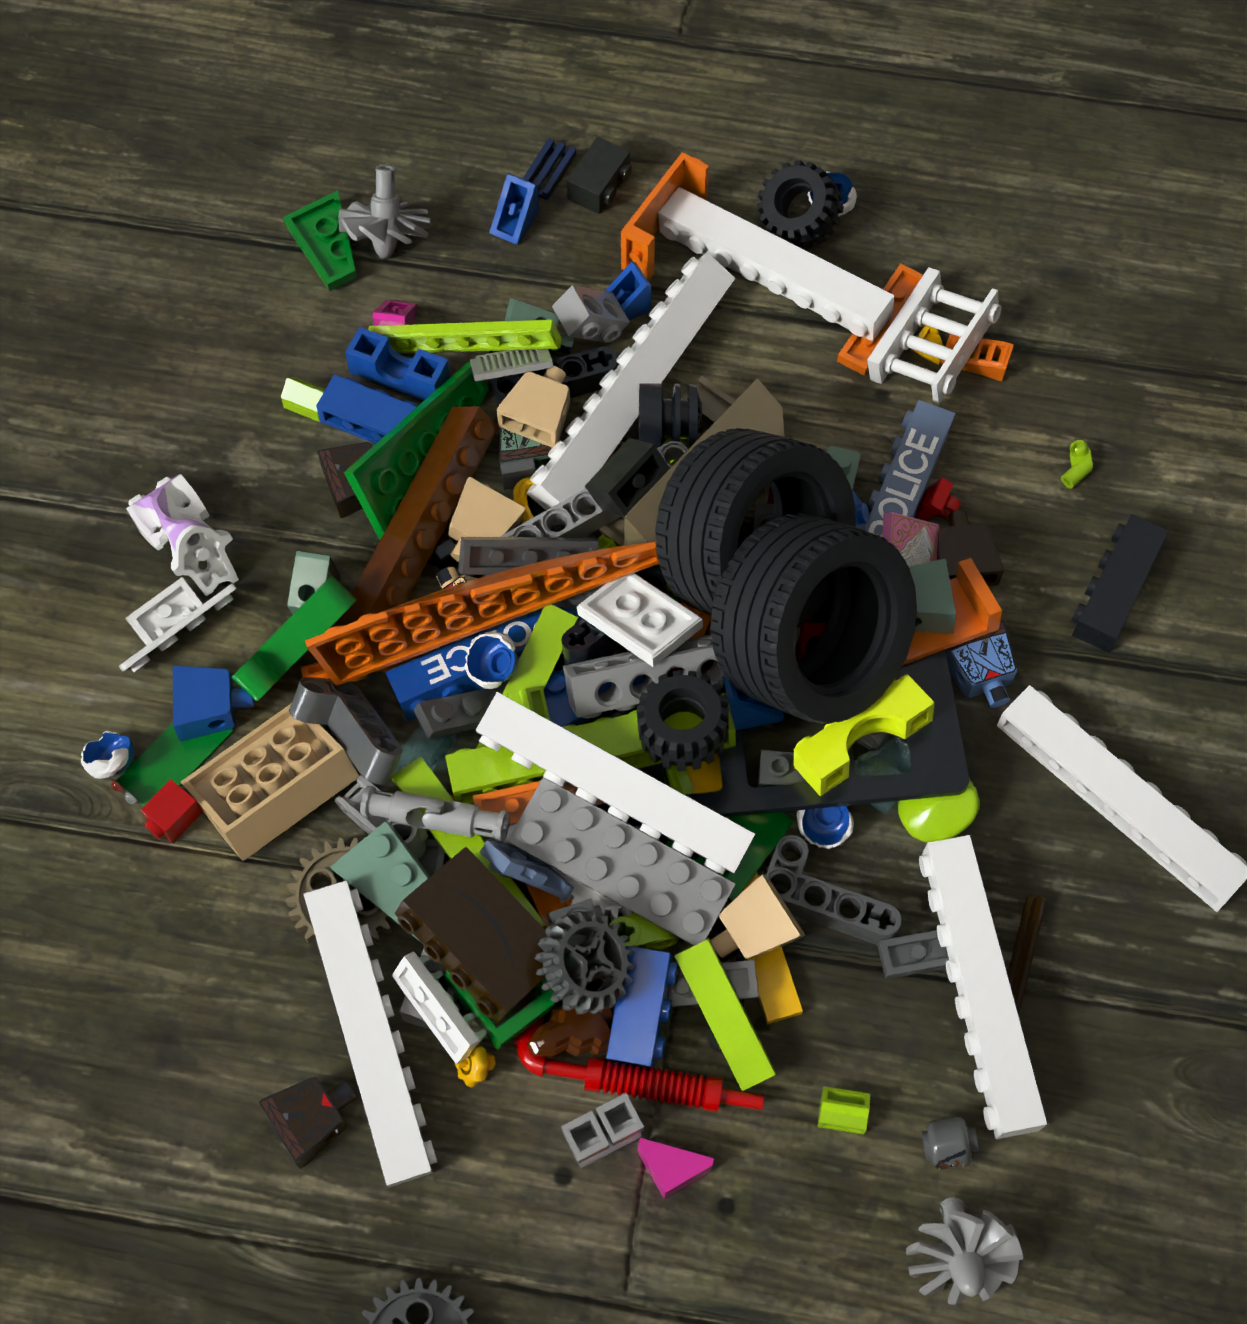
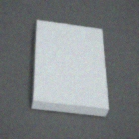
M635 573L605 584L577 606L579 616L652 667L656 666L703 628V619Z

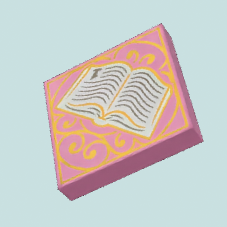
M894 512L883 513L882 537L900 551L909 567L937 560L939 524Z

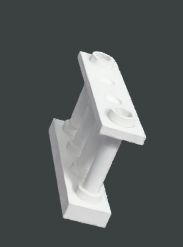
M929 267L868 358L870 380L882 384L888 373L897 372L925 382L932 387L933 403L939 405L946 394L949 395L953 391L957 376L991 323L997 322L1001 313L998 290L992 288L984 302H980L944 290V287L941 285L940 271ZM942 302L974 313L975 316L967 326L929 313L934 303ZM927 325L956 335L960 339L955 347L950 349L916 337L914 334L919 326ZM911 348L945 360L938 373L898 358L904 350Z

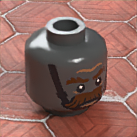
M961 1117L932 1120L928 1123L927 1131H922L926 1162L932 1161L937 1169L968 1166L972 1161V1152L979 1151L976 1129H968L966 1121Z

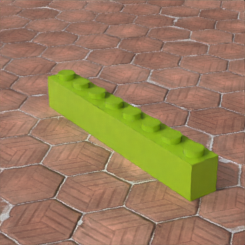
M730 709L727 743H724V749L736 746L735 726ZM637 710L623 716L614 718L602 717L591 723L562 727L636 769L662 763V760L655 763L650 759V751L645 753L642 748L641 740H639ZM678 712L670 715L664 723L673 729L688 730L696 727L703 720L690 712ZM488 746L475 749L463 748L453 754L445 755L454 799L457 802L474 804V795L541 781L546 770L535 764L532 765L531 769L520 765L511 759L514 753L502 746L498 752Z

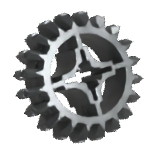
M574 911L568 917L562 916L556 919L555 925L546 928L544 932L547 937L540 939L537 943L544 952L536 954L534 959L543 963V968L538 969L536 974L539 976L545 975L547 982L542 985L541 989H553L551 1001L558 1002L563 999V1010L569 1011L575 1007L576 1014H585L588 1011L596 1014L602 1012L604 1008L613 1007L616 1004V1000L623 998L627 994L624 987L631 985L633 982L627 973L633 971L636 966L628 962L627 957L633 955L634 950L625 949L623 944L629 936L622 935L619 937L617 935L620 924L614 923L608 926V915H601L596 918L594 911H587L583 914L580 911ZM572 934L586 936L585 941L579 945L570 946L567 944ZM599 978L604 981L596 992L585 990L586 983L591 982L592 979Z

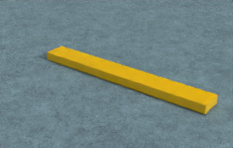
M714 753V761L710 764H707L705 761L701 762L700 769L693 770L692 766H686L694 793L716 792L722 789L718 754ZM757 872L754 874V876L751 878V880L748 882V884L745 886L742 892L758 878ZM782 946L756 958L748 959L755 960L759 989L758 999L767 1025L802 1015L803 1010Z

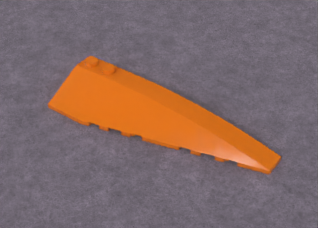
M656 541L583 552L480 577L376 614H365L353 623L345 626L331 627L324 634L305 640V643L333 683L338 686L657 565L659 560L656 553Z

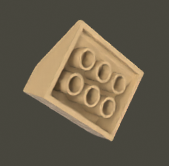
M291 704L180 781L242 861L258 852L263 846L287 831L292 825L316 810L321 804L345 789L359 777L344 748L320 724L304 723L293 718L289 713Z

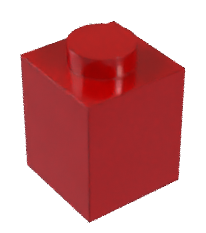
M171 779L140 810L147 820L144 824L145 828L157 839L165 836L172 843L203 813L197 801Z

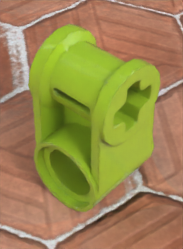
M635 913L618 917L609 924H620L617 933L622 932L623 935L629 936V941L623 943L625 949L626 946L658 951L673 946L679 941L677 936Z

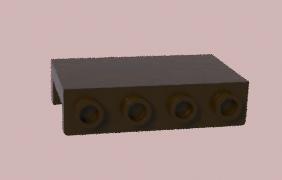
M467 847L462 849L403 899L395 912L403 930L408 934H414L424 945L426 954L433 961L440 962L450 973L452 982L459 989L466 990L475 999L479 1011L484 1016L492 1018L496 1023H499L511 1009L546 978L545 975L539 976L536 974L538 969L543 968V963L534 959L536 954L544 952L537 943L540 939L547 937L544 932L545 929Z

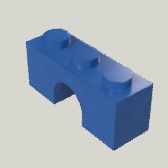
M362 327L358 328L345 351L350 374L423 401L450 378L448 359L421 349L417 350L413 359L407 358L397 353L391 347L389 337Z

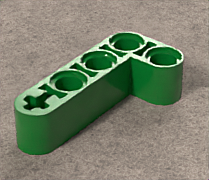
M331 575L231 678L257 702L308 650L305 640L324 634L357 599Z

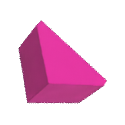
M385 300L373 312L374 326L414 324L417 303Z
M639 1139L638 1154L663 1199L670 1197L711 1173L714 1158L647 1139Z

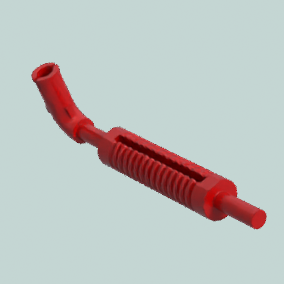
M545 1015L516 1036L514 1040L522 1065L532 1074L540 1077L548 1074L584 1080V1090L599 1093L603 1089L604 1094H607L608 1091H610L611 1095L617 1092L618 1096L627 1093L628 1096L631 1094V1097L634 1099L637 1095L640 1100L645 1096L646 1101H649L652 1097L653 1102L659 1099L660 1103L666 1100L667 1104H671L673 1101L676 1106L680 1102L682 1107L687 1104L688 1108L694 1105L695 1109H699L701 1106L705 1111L717 1113L719 1103L758 1110L763 1109L764 1095L722 1088L723 1078L708 1076L704 1079L703 1075L697 1078L696 1074L690 1077L689 1073L683 1076V1073L680 1071L676 1075L674 1070L669 1074L668 1069H665L662 1073L661 1068H658L655 1072L654 1067H651L648 1071L647 1066L641 1069V1066L637 1064L634 1068V1065L630 1063L627 1067L626 1062H623L620 1066L619 1061H616L613 1065L612 1060L606 1063L605 1059L589 1057L588 1066L550 1060L543 1056H533L527 1043L537 1028L543 1025Z

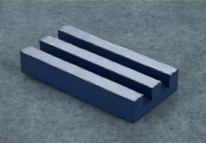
M550 137L523 177V179L533 182L549 155L553 152L534 182L538 184V196L546 200L550 198L576 157V148L570 147L567 149L562 142H559L557 145L554 143V139ZM564 156L545 188L540 189L559 157Z

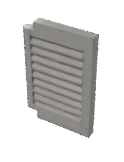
M548 349L505 350L475 356L476 359H470L475 381L553 368V361Z

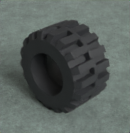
M797 160L794 162V166L787 162L782 164V170L778 171L775 168L771 172L773 177L770 180L765 178L762 183L765 186L764 191L759 190L758 198L762 202L757 203V210L761 213L759 217L762 223L766 225V228L772 234L799 248L801 244L805 248H811L814 241L818 245L825 242L823 237L826 234L831 237L835 232L832 229L833 225L839 226L841 222L838 213H843L844 206L840 203L843 197L838 190V186L823 169L811 162H807L805 165L801 160ZM813 192V202L809 210L797 218H788V208L791 201L801 193Z
M680 670L673 671V676L669 678L666 674L659 676L658 684L652 681L647 685V693L642 692L639 698L640 705L637 706L639 740H641L645 753L650 751V759L655 763L662 760V766L667 769L675 765L678 771H686L685 766H692L693 770L701 768V762L703 761L710 764L714 761V753L720 755L724 750V743H727L729 708L726 696L721 695V688L717 683L711 685V678L705 675L701 679L697 678V672L689 671L688 675H681ZM678 712H690L703 720L699 725L688 730L673 729L664 723L670 715Z

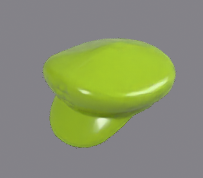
M969 778L967 790L960 795L899 801L898 814L903 826L912 837L929 843L951 839L963 832L974 821L980 808V800L977 789Z

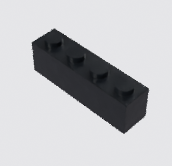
M1133 514L1130 515L1126 525L1118 524L1111 539L1112 542L1116 543L1113 552L1106 549L1098 565V568L1102 569L1103 572L1100 578L1092 577L1084 593L1090 599L1087 605L1079 603L1071 620L1077 624L1072 636L1110 653L1169 530Z

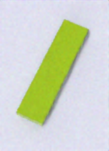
M709 938L675 954V958L741 1090L744 1091L775 1076L776 1071Z

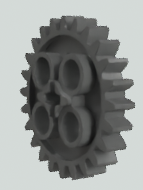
M417 1278L414 1289H409L407 1283L401 1280V1292L397 1294L389 1286L386 1287L388 1299L383 1302L374 1296L372 1300L377 1310L375 1313L363 1310L362 1314L369 1320L368 1324H393V1320L396 1318L400 1319L403 1324H410L408 1317L411 1310L416 1306H425L429 1309V1318L425 1324H468L467 1321L474 1316L475 1312L473 1308L461 1311L466 1300L463 1295L453 1301L451 1300L452 1286H447L442 1293H439L437 1280L433 1279L429 1288L424 1289L422 1279Z

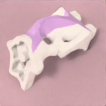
M181 474L173 479L165 477L157 482L156 489L148 495L138 494L129 500L130 506L126 509L142 536L158 551L163 548L165 543L170 541L173 557L171 569L176 576H190L205 596L211 594L219 583L225 581L235 583L239 580L225 552V546L233 540L232 536L227 531L214 530L203 521L210 515L196 492ZM207 560V568L205 570L199 569V561Z

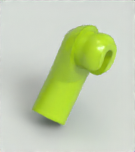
M1076 440L1069 447L1071 468L1061 476V481L1070 489L1076 486L1093 469L1091 450L1084 440Z

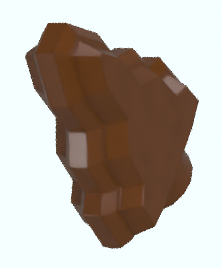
M562 999L561 1003L551 1009L550 1021L537 1028L527 1046L533 1056L553 1057L563 1051H567L575 1056L590 1052L594 1056L608 1052L611 1034L608 1026L613 1023L612 1012L610 1008H604L602 1012L592 1014L589 1011L585 1014H576L575 1007L569 1011L563 1010Z

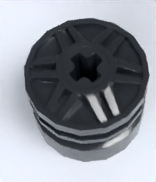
M639 383V441L654 444L656 448H659L664 444V439L680 442V439H687V448L689 449L702 435V402L698 394L697 384L688 383L687 399H681L680 383H675L671 399H665L661 383Z

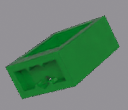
M446 971L444 981L466 1010L475 1015L474 1020L481 1030H486V1036L497 1051L559 1003V1001H551L554 992L552 988L548 990L541 989L542 985L547 982L545 978L533 989L538 997L497 1028L490 1018L484 1016L479 1011L475 999L466 990L459 989L452 982L448 971Z

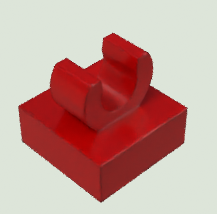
M942 477L928 487L916 515L925 521L930 520L936 515L947 520L949 513L958 511L961 501L949 495L953 483Z

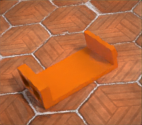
M683 152L679 155L621 230L622 270L631 261H634L647 280H651L655 274L654 235L659 230L658 212L678 187L707 201L709 165L705 164L701 159L691 157Z
M971 558L958 562L956 578L950 580L956 611L953 633L914 631L909 652L903 665L999 630L1002 609Z

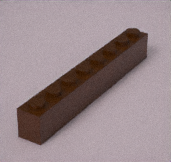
M480 406L452 407L396 513L391 519L388 528L351 593L357 600L336 621L334 626H345L357 621L365 614H376L407 602L458 505L468 477H473L499 428Z

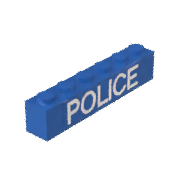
M558 607L577 616L576 623L583 619L578 615L577 609ZM543 608L467 636L386 671L406 721L417 718L414 708L418 702L484 689L468 677L467 669L464 667L467 662L465 659L468 654L467 648L474 642V638L487 632L507 634L514 643L519 660Z

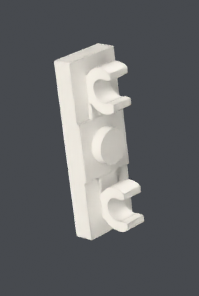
M412 952L403 957L392 977L457 1065L467 1059L487 1032L485 1029L473 1032L469 1025L474 1020L475 1015L469 1013L462 1017L458 1012L459 1009L455 1005L452 996L438 982L443 972L439 970L435 973H430L426 966L431 961V958L428 955H423L419 958L415 952Z

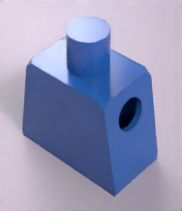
M173 666V726L179 741L233 729L235 727V709L255 707V700L242 687L234 688V682L229 670Z

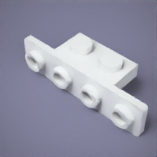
M181 577L127 616L125 619L146 646L119 665L120 669L125 671L130 667L135 672L150 661L146 654L157 646L161 651H164L178 640L175 633L186 626L191 631L206 620L202 613L212 606L218 611L232 601L233 597L230 593L237 589L233 583L202 604L183 577Z

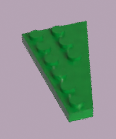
M470 362L465 363L344 472L379 540H381L388 528L391 519L396 513L452 407L480 406L489 389L485 380L475 381Z

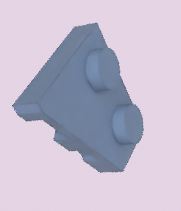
M487 840L479 852L490 862L489 868L500 876H510L565 900L568 899L574 889L569 882L548 864L514 845Z

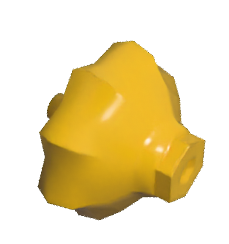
M479 1044L475 1046L466 1060L457 1065L455 1063L458 1070V1078L463 1080L470 1088L484 1081L488 1071L493 1070L496 1065L494 1055L487 1053L485 1047Z

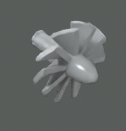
M382 164L375 167L376 193L371 197V204L364 206L355 201L347 209L340 208L339 231L347 232L351 239L356 241L369 237L372 240L375 253L381 259H388L393 254L398 240L405 244L412 243V240L404 234L427 238L429 233L424 229H430L431 218L423 217L428 214L427 209L402 210L410 206V202L400 203L398 195L395 194L396 167Z
M956 1197L947 1198L941 1202L940 1212L944 1224L927 1223L922 1224L918 1228L920 1232L937 1237L943 1243L927 1245L922 1242H916L906 1248V1255L928 1254L934 1256L922 1265L908 1266L909 1275L912 1278H917L923 1273L941 1271L935 1279L919 1289L920 1293L927 1296L943 1292L946 1281L952 1278L954 1284L947 1301L948 1304L954 1305L968 1296L973 1297L978 1294L983 1301L991 1298L1002 1281L1010 1284L1015 1281L1019 1260H1023L1021 1245L1011 1223L1006 1226L999 1218L987 1210H983L980 1219L965 1213L963 1201Z

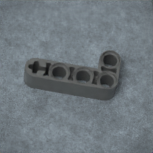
M301 678L289 709L290 715L304 723L328 725L360 774L371 783L388 785L392 780L403 749L362 691L351 682L336 686L331 679Z
M788 835L780 839L766 876L769 877L772 884L779 882L787 886L789 891L779 895L792 915L876 945L880 940L896 937L902 918L900 912L894 906L802 874L808 857L809 849L807 843L796 835ZM788 850L794 851L799 855L800 859L793 862L788 861L782 856V853ZM811 894L817 895L822 899L823 904L811 906L806 902L805 897ZM845 906L851 907L857 912V917L852 919L842 916L839 909ZM865 914H870L867 924L862 923ZM880 920L887 921L886 930L879 928Z

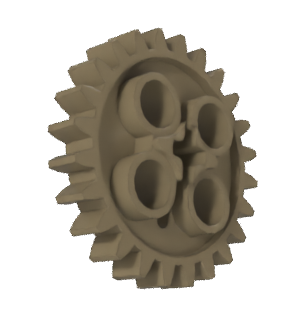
M339 838L337 848L333 849L325 841V852L319 853L316 849L312 848L311 853L314 859L309 861L301 858L300 862L304 870H292L291 872L297 883H289L286 886L288 891L294 894V896L286 898L288 907L294 908L288 914L291 921H298L295 925L298 934L307 931L305 940L308 944L316 940L304 893L314 891L315 885L320 881L326 880L330 881L331 885L337 884L330 866L359 843L357 838L352 840L350 847H346L343 839ZM348 883L350 890H354L355 888ZM359 892L362 903L369 900ZM377 906L368 912L362 910L357 912L360 925L368 924L372 940L375 943H381L378 935L380 931L388 934L392 933L388 921L394 920Z

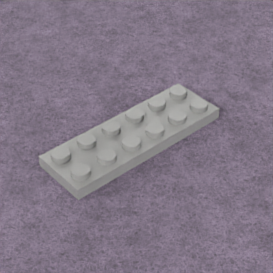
M544 777L507 840L508 843L691 945H695L707 938L735 886V883Z

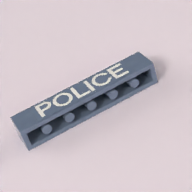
M918 400L914 411L907 410L901 426L902 429H905V433L902 438L896 436L890 452L894 459L891 464H884L879 477V481L883 485L880 491L874 489L867 507L871 509V513L869 515V522L865 524V531L882 537L883 513L894 512L915 518L951 431L956 413Z

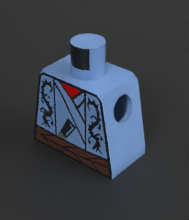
M1000 621L999 630L945 649L949 672L967 698L985 694L991 708L1003 706L1010 701L1005 687L1012 684L1017 673V667L1004 621Z

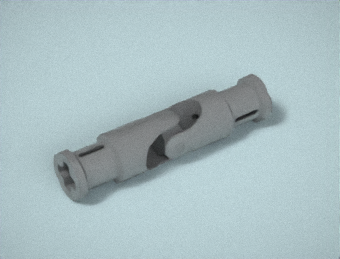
M369 785L363 792L360 804V814L365 818H369L371 815L390 818L391 823L440 830L445 833L474 837L475 834L495 838L500 843L505 841L510 823V813L506 810H502L500 813L481 810L479 805L446 801L402 791H396L393 794L377 791L374 786ZM418 808H426L425 814L419 811Z

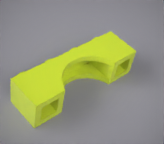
M905 674L898 680H894L885 693L865 711L848 720L826 724L824 729L814 736L809 735L801 739L794 748V767L821 797L849 778L850 759L848 750L855 741L865 735L878 732L890 733L906 739L933 721L935 702L908 674Z

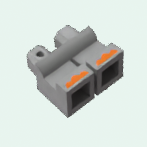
M627 1093L595 1109L596 1116L593 1111H590L561 1126L563 1134L581 1169L642 1137L641 1131L644 1130V1126Z

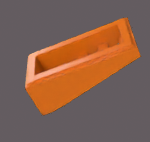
M950 334L945 347L953 349L960 337ZM982 338L976 346L972 358L968 359L962 370L1002 382L1014 344ZM980 354L986 355L985 360L979 359ZM992 357L999 359L998 362L991 361ZM941 359L940 363L944 364L945 360Z

